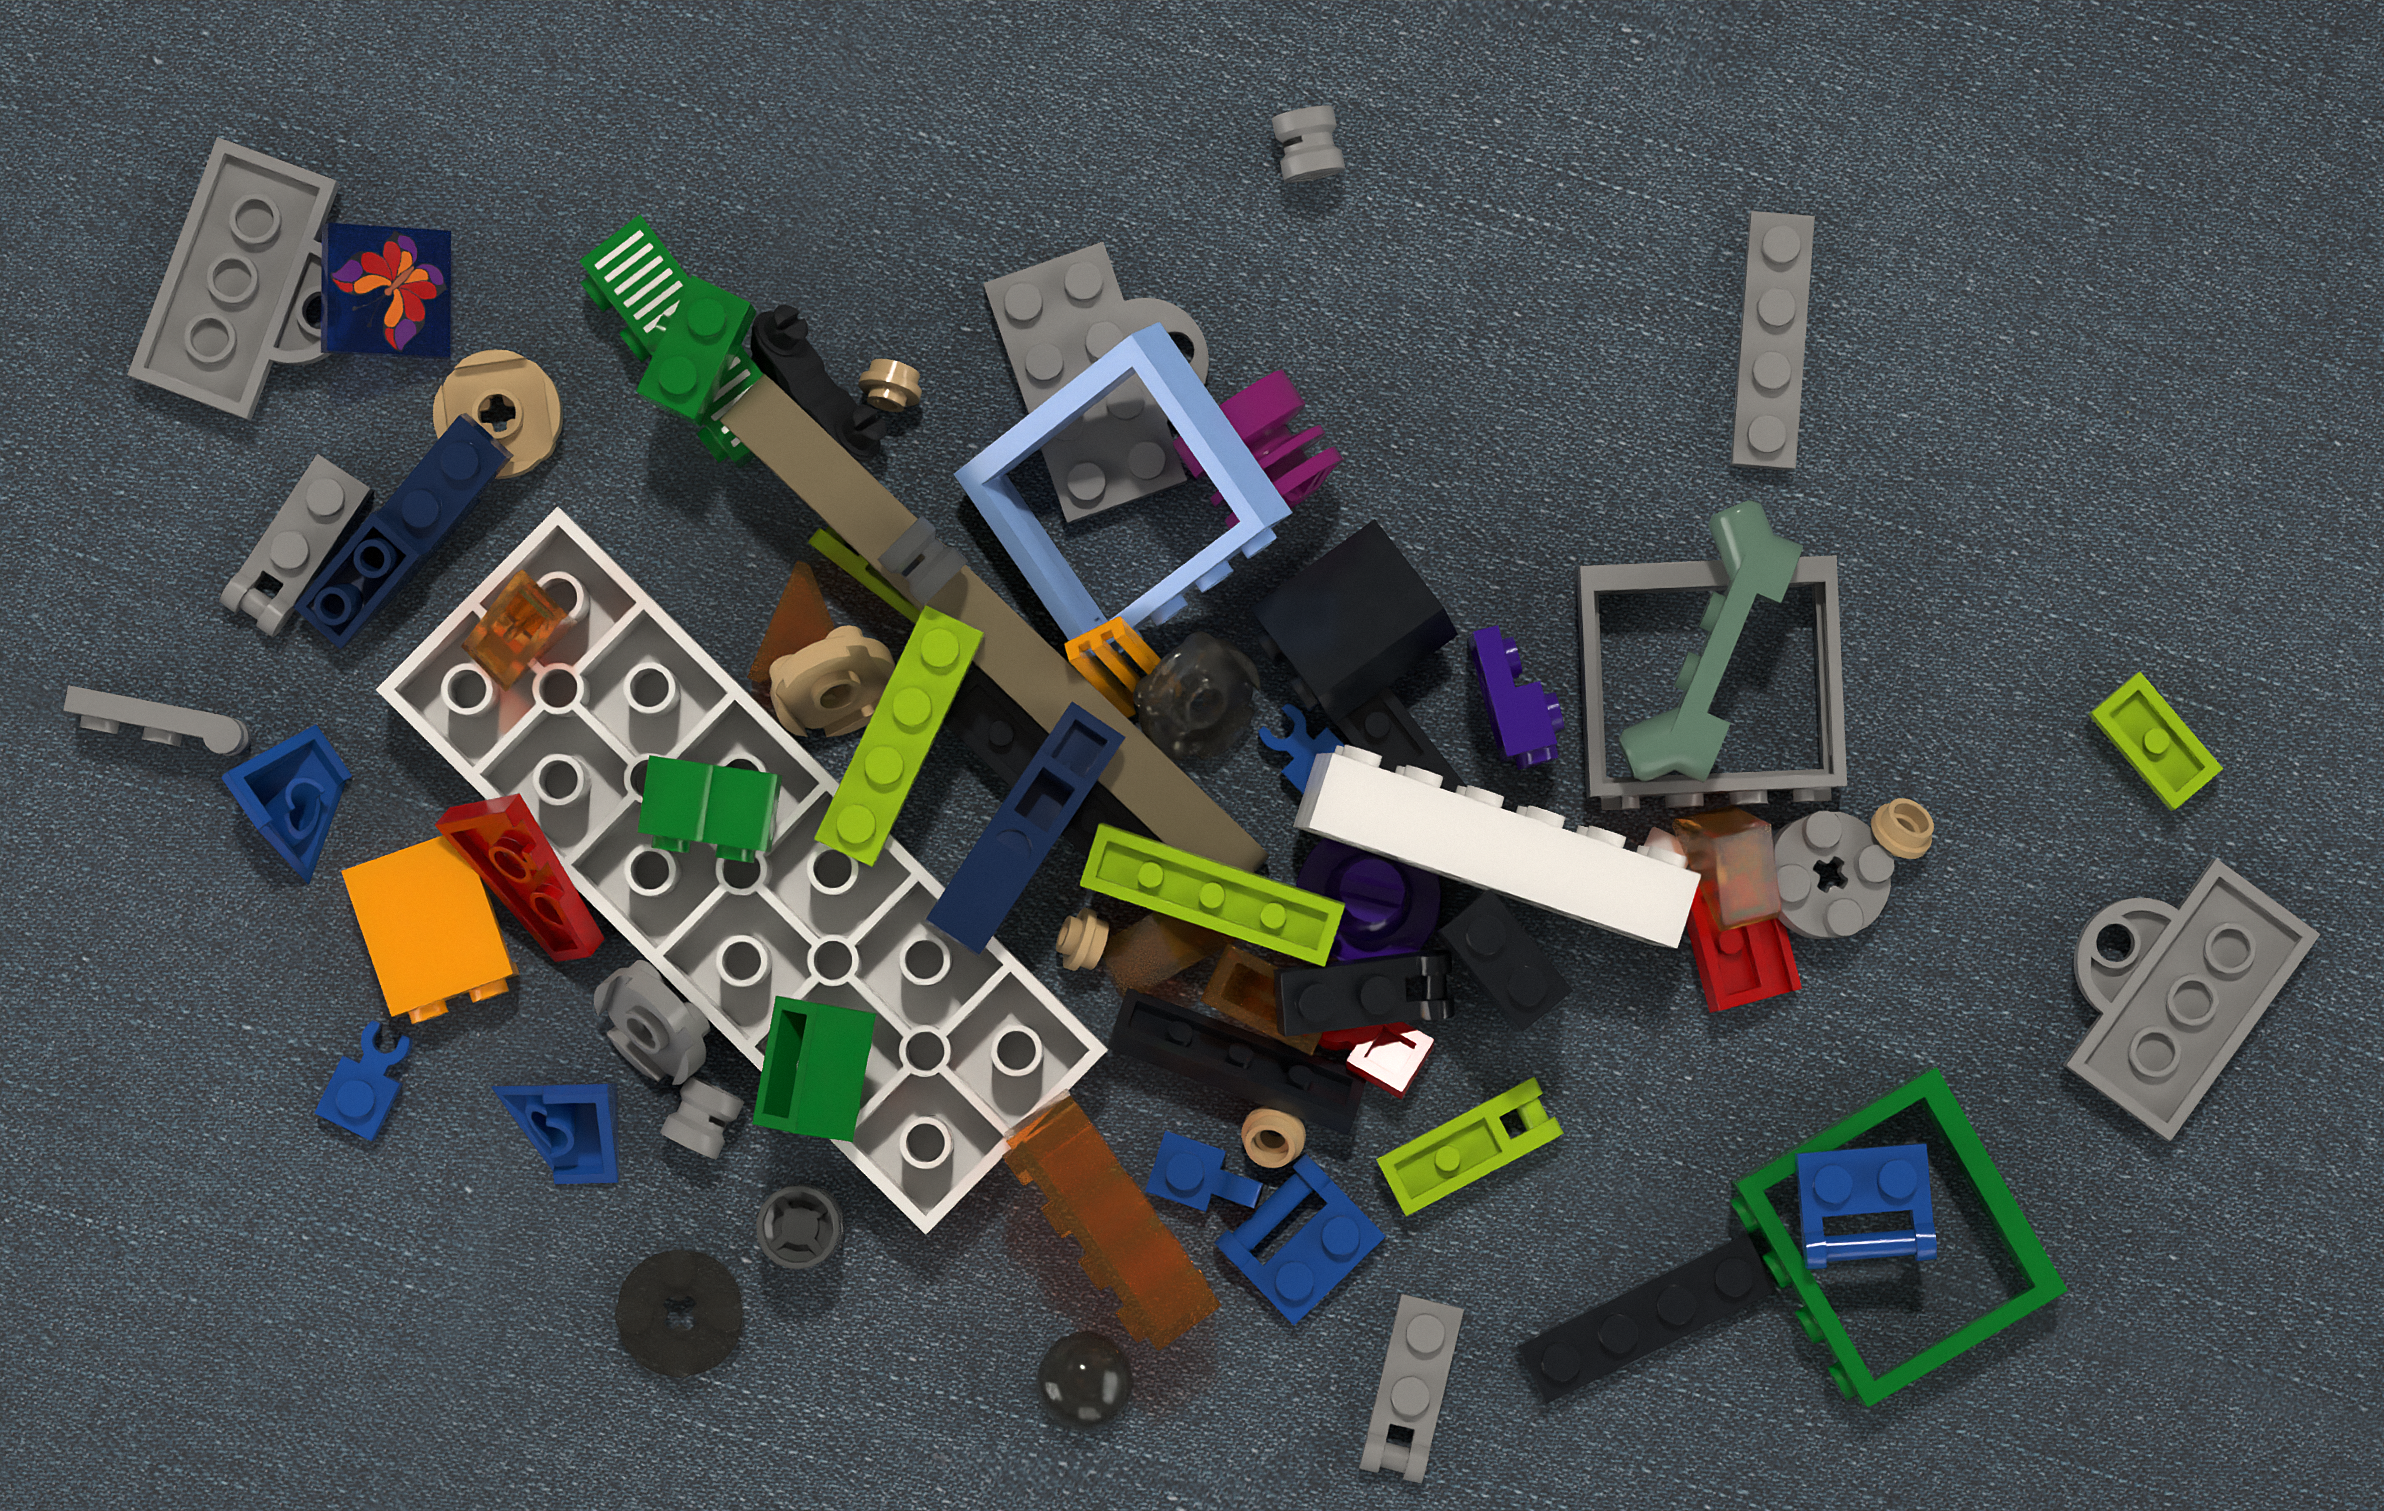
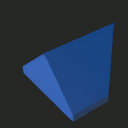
M317 724L229 770L221 777L257 830L309 885L346 781L352 777V774Z
M617 1083L490 1086L554 1172V1184L618 1183Z

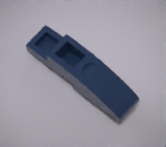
M467 413L460 414L384 506L370 514L293 608L340 650L344 649L399 594L481 502L479 496L514 455Z
M1072 701L934 905L925 922L979 957L1126 737Z

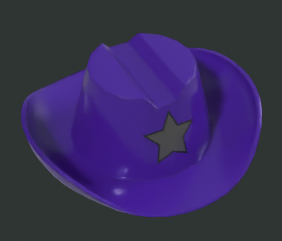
M1328 838L1322 839L1309 853L1300 869L1296 884L1298 888L1346 903L1329 954L1340 961L1418 951L1433 933L1441 910L1442 893L1439 875Z

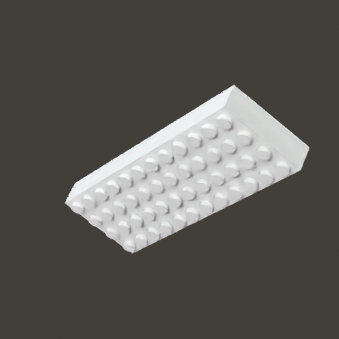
M559 507L376 689L486 800L520 793L574 887L692 1004L697 1006L706 1018L761 1072L776 996L876 1013L872 1045L867 1061L853 1142L830 1140L924 1234L929 1233L1109 1050L994 935L978 957L925 922V919L946 888L892 834L889 835L874 867L814 840L840 783ZM649 755L783 775L771 852L756 850L754 863L716 858L717 844L692 841L690 853L651 848L653 835L637 833Z

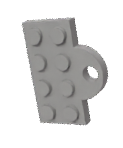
M217 137L127 375L251 421L273 362L289 366L307 365L323 360L339 349L347 340L355 325L359 308L353 311L352 307H359L358 295L342 292L333 283L330 273L336 272L345 262L330 248L318 241L340 184L334 179ZM319 295L334 296L340 305V316L337 322L327 329L311 327L306 317L309 303Z
M1104 242L983 283L1029 414L1129 335L1157 322L1162 324L1169 335L1184 336L1192 343L1194 356L1189 364L1205 386L1209 355L1205 338L1199 326L1184 310L1170 302L1156 298H1135L1124 301ZM1137 372L1041 447L1068 525L1187 483L1180 458L1173 447L1174 441L1167 424L1171 421Z
M2217 858L2210 861L2177 908L2163 901L2150 898L2120 900L2102 908L2085 924L2077 939L2074 951V973L2079 989L2087 1002L2100 1014L2064 1062L2063 1066L2161 1138L2171 1141L2320 934ZM2110 924H2116L2124 928L2131 942L2128 954L2117 962H2111L2103 958L2096 945L2099 932Z

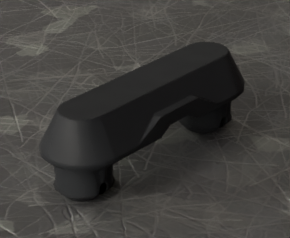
M783 304L779 305L774 312L766 311L760 313L753 321L750 348L755 358L773 381L858 463L872 460L879 453L880 440L886 436L887 427L883 419H876L878 412L867 405L858 406L849 393L838 387L825 371L823 360L805 338L808 335L809 327L805 318L798 319V314L800 313L798 309Z

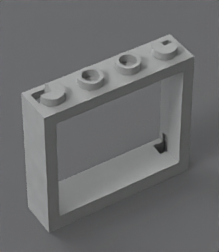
M1837 555L1800 557L1788 585V588L1812 587L1820 769L1713 773L1708 775L1704 783L1686 775H1665L1647 782H1642L1634 777H1606L1598 595L1726 590L1730 578L1723 561L1580 566L1576 570L1586 799H1601L1602 810L1640 809L1639 797L1665 796V808L1704 806L1703 794L1729 793V805L1768 803L1767 792L1793 791V802L1832 801L1831 789H1840L1847 786Z

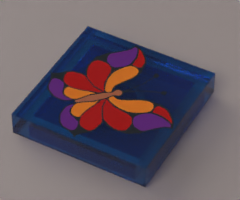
M341 223L322 225L321 353L425 359L449 358L451 231Z

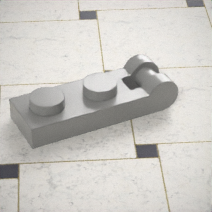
M317 454L240 571L227 584L219 602L234 613L242 609L258 620L257 628L272 638L275 637L284 627L295 610L293 607L310 588L374 490ZM266 573L284 584L273 599L256 589Z
M68 685L63 711L82 715L79 726L81 728L118 734L120 723L144 727L143 740L179 747L182 735L203 738L205 745L211 751L229 757L243 754L251 744L249 727L244 722L228 716Z
M1401 1293L1359 1469L1378 1473L1381 1467L1403 1473V1480L1422 1484L1464 1312L1463 1308ZM1390 1424L1414 1429L1409 1448L1386 1442Z

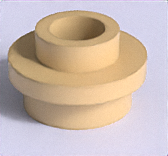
M875 359L871 361L869 371L861 374L858 383L859 388L868 395L867 401L871 405L889 412H902L905 406L918 404L922 394V390L918 386L919 372L904 363L889 359Z
M1898 798L1878 808L1872 816L1871 828L1880 845L1890 851L1893 856L1916 859L1923 856L1931 846L1934 823L1930 814L1920 804L1909 799Z
M1085 907L1079 912L1077 917L1069 915L1063 922L1057 938L1056 951L1063 954L1064 968L1076 971L1079 967L1092 970L1097 965L1107 941L1109 924L1104 920L1098 919L1096 911Z
M1262 1106L1253 1110L1246 1117L1241 1131V1138L1248 1156L1255 1163L1267 1168H1278L1293 1161L1300 1155L1305 1144L1306 1132L1303 1123L1298 1117L1269 1106ZM1266 1130L1276 1131L1280 1133L1282 1136H1273L1269 1134Z

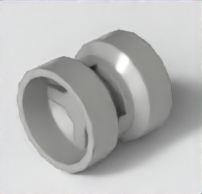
M1333 106L1307 107L1285 112L1272 118L1275 139L1283 144L1285 156L1280 161L1284 182L1311 181L1345 171L1342 150L1334 145L1332 136L1337 126Z
M691 1075L684 1082L680 1090L682 1102L677 1112L667 1116L660 1133L691 1150L717 1160L725 1143L722 1133L728 1122L737 1119L745 1101Z

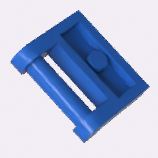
M1926 1143L1795 1153L1803 1256L1806 1270L1826 1269L1827 1262L1909 1255H1914L1916 1261L1937 1259V1241L1933 1223ZM1910 1210L1911 1229L1833 1236L1824 1235L1822 1217Z
M1306 1153L1292 1166L1296 1172L1233 1233L1227 1229L1214 1241L1215 1245L1293 1325L1304 1317L1386 1237ZM1315 1190L1327 1203L1262 1265L1250 1251Z

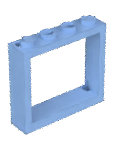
M1160 322L1129 335L954 473L956 479L1069 641L1108 621L1006 474L1136 372L1240 522L1112 619L1121 616L1143 640L1144 638L1138 631V628L1150 619L1158 627L1177 615L1188 606L1182 595L1196 585L1204 593L1234 572L1228 563L1230 559L1241 551L1249 559L1268 547L1277 538L1272 528L1293 513ZM1114 637L1106 640L1115 651H1118L1120 654L1125 652ZM1091 648L1088 649L1094 657L1097 656Z

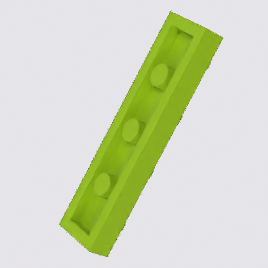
M925 605L814 840L871 867L875 866L985 635L984 632Z
M1100 823L1079 885L1324 967L1346 903L1104 823Z

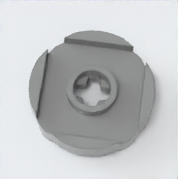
M1830 811L1814 812L1786 824L1771 840L1762 864L1763 880L1767 879V890L1772 898L1768 902L1773 913L1791 931L1810 939L1843 938L1868 927L1879 916L1887 902L1891 888V875L1894 871V859L1891 852L1880 845L1872 829L1867 824L1849 814ZM1833 861L1838 867L1837 874L1841 877L1838 887L1834 885L1828 887L1825 892L1821 891L1817 887L1820 876L1813 871L1816 862L1824 865Z
M637 960L629 968H619L596 988L594 1006L597 1015L599 1016L607 1009L615 1025L607 1032L608 1037L617 1050L640 1072L658 1082L666 1074L675 1077L672 1085H680L704 1064L706 1046L703 1037L710 1032L708 1019L694 1004L689 1002L683 1003L664 984L660 973L649 962Z

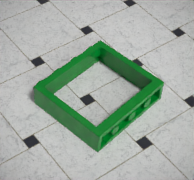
M1937 1067L1925 1068L1731 1182L1738 1196L1731 1199L1730 1203L1736 1211L1739 1221L1748 1234L1758 1229L1771 1250L1762 1256L1770 1274L1781 1290L1791 1284L1803 1305L1802 1308L1794 1312L1801 1327L1813 1345L1823 1340L1835 1359L1836 1363L1827 1367L1832 1380L1837 1384L1846 1401L1856 1396L1860 1404L1867 1408L2068 1291ZM1919 1100L2028 1285V1288L1872 1378L1810 1270H1806L1802 1256L1769 1202L1764 1190L1796 1172L1795 1153L1834 1150Z

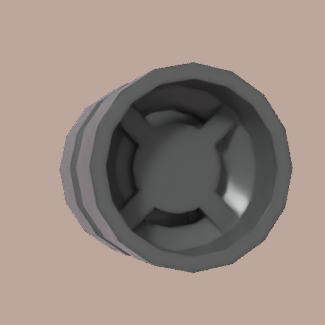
M811 1183L792 1184L773 1193L761 1206L756 1220L757 1239L763 1252L776 1264L790 1269L810 1268L829 1258L840 1245L845 1231L844 1212L837 1198L825 1188Z

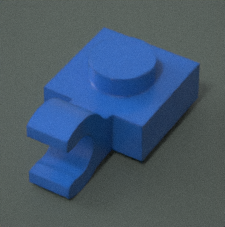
M1166 1130L1145 1192L1207 1212L1212 1194L1255 1208L1263 1183L1222 1170L1221 1168L1227 1153L1226 1150Z

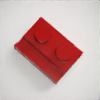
M1762 867L1698 883L1686 920V926L1709 1013L1802 989L1786 926L1775 916L1768 902L1772 898L1767 890V879L1763 880Z

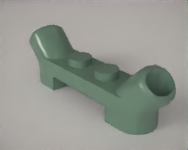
M1749 499L1711 516L1708 527L1730 580L1724 595L1712 592L1703 611L1698 627L1707 630L1708 633L1699 654L1688 651L1680 666L1673 687L1683 690L1677 707L1624 728L1620 734L1618 742L1627 766L1635 779L1647 782L1675 770L1704 783L1713 767L1731 723L1707 713L1755 597L1772 605L1780 604L1803 549L1802 544L1773 533L1763 506L1759 502Z

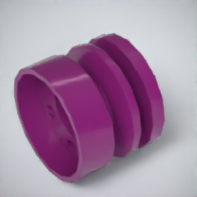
M1283 369L1240 391L1219 405V408L1291 510L1315 493L1330 472L1343 462V458L1335 446L1322 451L1310 459L1305 455V451L1325 436V431L1321 425H1317L1297 434H1291L1287 425L1299 415L1306 403ZM1179 436L1173 442V447L1194 478L1200 479L1208 476L1183 438ZM1217 489L1210 498L1215 509L1227 504ZM1232 512L1224 522L1231 529L1240 520Z

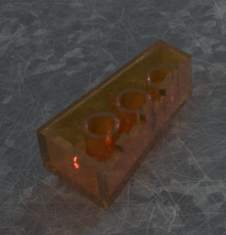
M1067 1088L1004 1133L1006 1142L1011 1149L1004 1153L1002 1157L1024 1187L1032 1181H1035L1049 1200L1040 1207L1044 1216L1061 1239L1073 1233L1087 1253L1079 1258L1078 1262L1099 1291H1102L1109 1285L1113 1288L1124 1304L1115 1313L1137 1343L1148 1337L1157 1351H1160L1222 1306L1211 1284L1200 1269H1195L1194 1263L1170 1228L1165 1223H1162L1156 1215L1157 1212L1131 1175L1127 1171L1125 1172L1113 1150Z

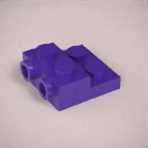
M1498 625L1474 631L1467 642L1500 763L1515 759L1517 769L1522 770L1552 762L1559 758L1555 734L1560 733L1561 730L1565 729L1556 693L1544 694L1541 681L1515 687L1513 679L1519 678V674H1523L1513 636L1502 639Z

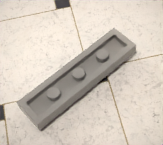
M1751 211L1749 214L1730 466L1794 471L1796 469L1815 216Z

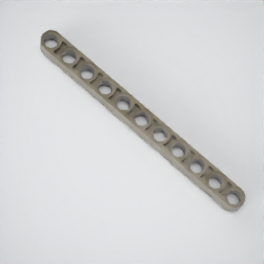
M763 374L722 416L720 422L917 610L922 613L925 605L984 632L985 635L972 662L1048 734L1051 733L1073 701L1125 736L1126 738L1097 781L1156 835L1162 843L1255 873L1270 857L1244 829L967 565H964L923 606L909 592V582L901 574L890 573L877 560L918 519L768 376ZM920 554L916 559L921 562L925 557Z

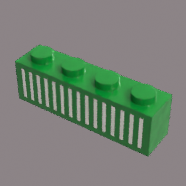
M639 214L584 256L579 262L589 273V276L582 280L580 284L603 313L612 306L616 308L628 324L619 334L640 362L643 363L655 353L647 349V344L656 323L663 314L672 318L690 278ZM740 346L703 422L706 426L696 433L719 464L730 456L739 469L755 458L756 455L720 422V419L763 375L742 346Z

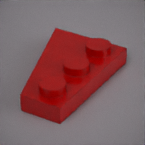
M520 793L449 807L435 824L436 828L555 962L591 957L605 940Z

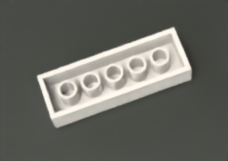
M1337 745L1334 753L1316 754L1293 827L1486 891L1491 889L1495 894L1653 946L1678 948L1701 877L1699 873L1684 869L1687 857L1655 846L1648 848L1638 845L1635 853L1623 849L1626 840L1625 836L1594 826H1589L1588 828L1578 825L1576 833L1565 830L1562 827L1566 817L1530 805H1528V808L1518 805L1516 813L1501 808L1504 801L1503 796L1474 786L1467 785V787L1458 785L1456 792L1453 793L1440 788L1443 776L1406 765V767L1397 765L1396 771L1393 773L1379 768L1382 756L1353 746L1345 745L1342 747Z

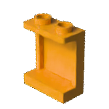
M443 835L341 871L391 1017H401L409 1014L412 1025L448 1013L445 1001L466 993L470 994L472 1003L509 991L506 979L520 975L516 962H512L484 881Z

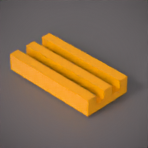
M1121 616L1064 644L1069 662L1126 718L1136 714L1133 704L1138 701L1146 708L1158 704L1155 693L1161 690L1169 698L1180 693L1176 675ZM1114 637L1117 643L1149 677L1142 680L1128 665L1127 660L1118 651H1115L1106 640ZM1091 648L1127 688H1124L1088 649Z

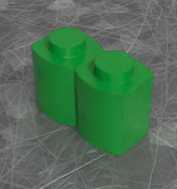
M649 755L637 833L653 835L651 848L690 853L692 841L717 844L716 858L754 863L756 850L771 852L783 775Z

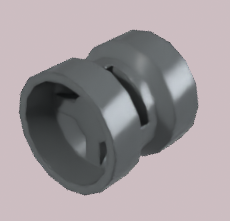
M924 515L915 521L877 559L890 573L901 574L909 582V592L923 606L968 562L955 547H945L936 538V528ZM920 554L925 557L921 562L916 559Z

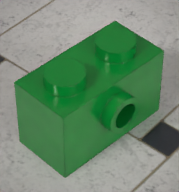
M692 275L672 318L663 314L652 331L647 349L655 353L636 390L638 395L644 401L701 427L757 313L752 304Z
M776 996L752 1124L795 1134L853 1142L867 1061L872 1045L876 1013Z

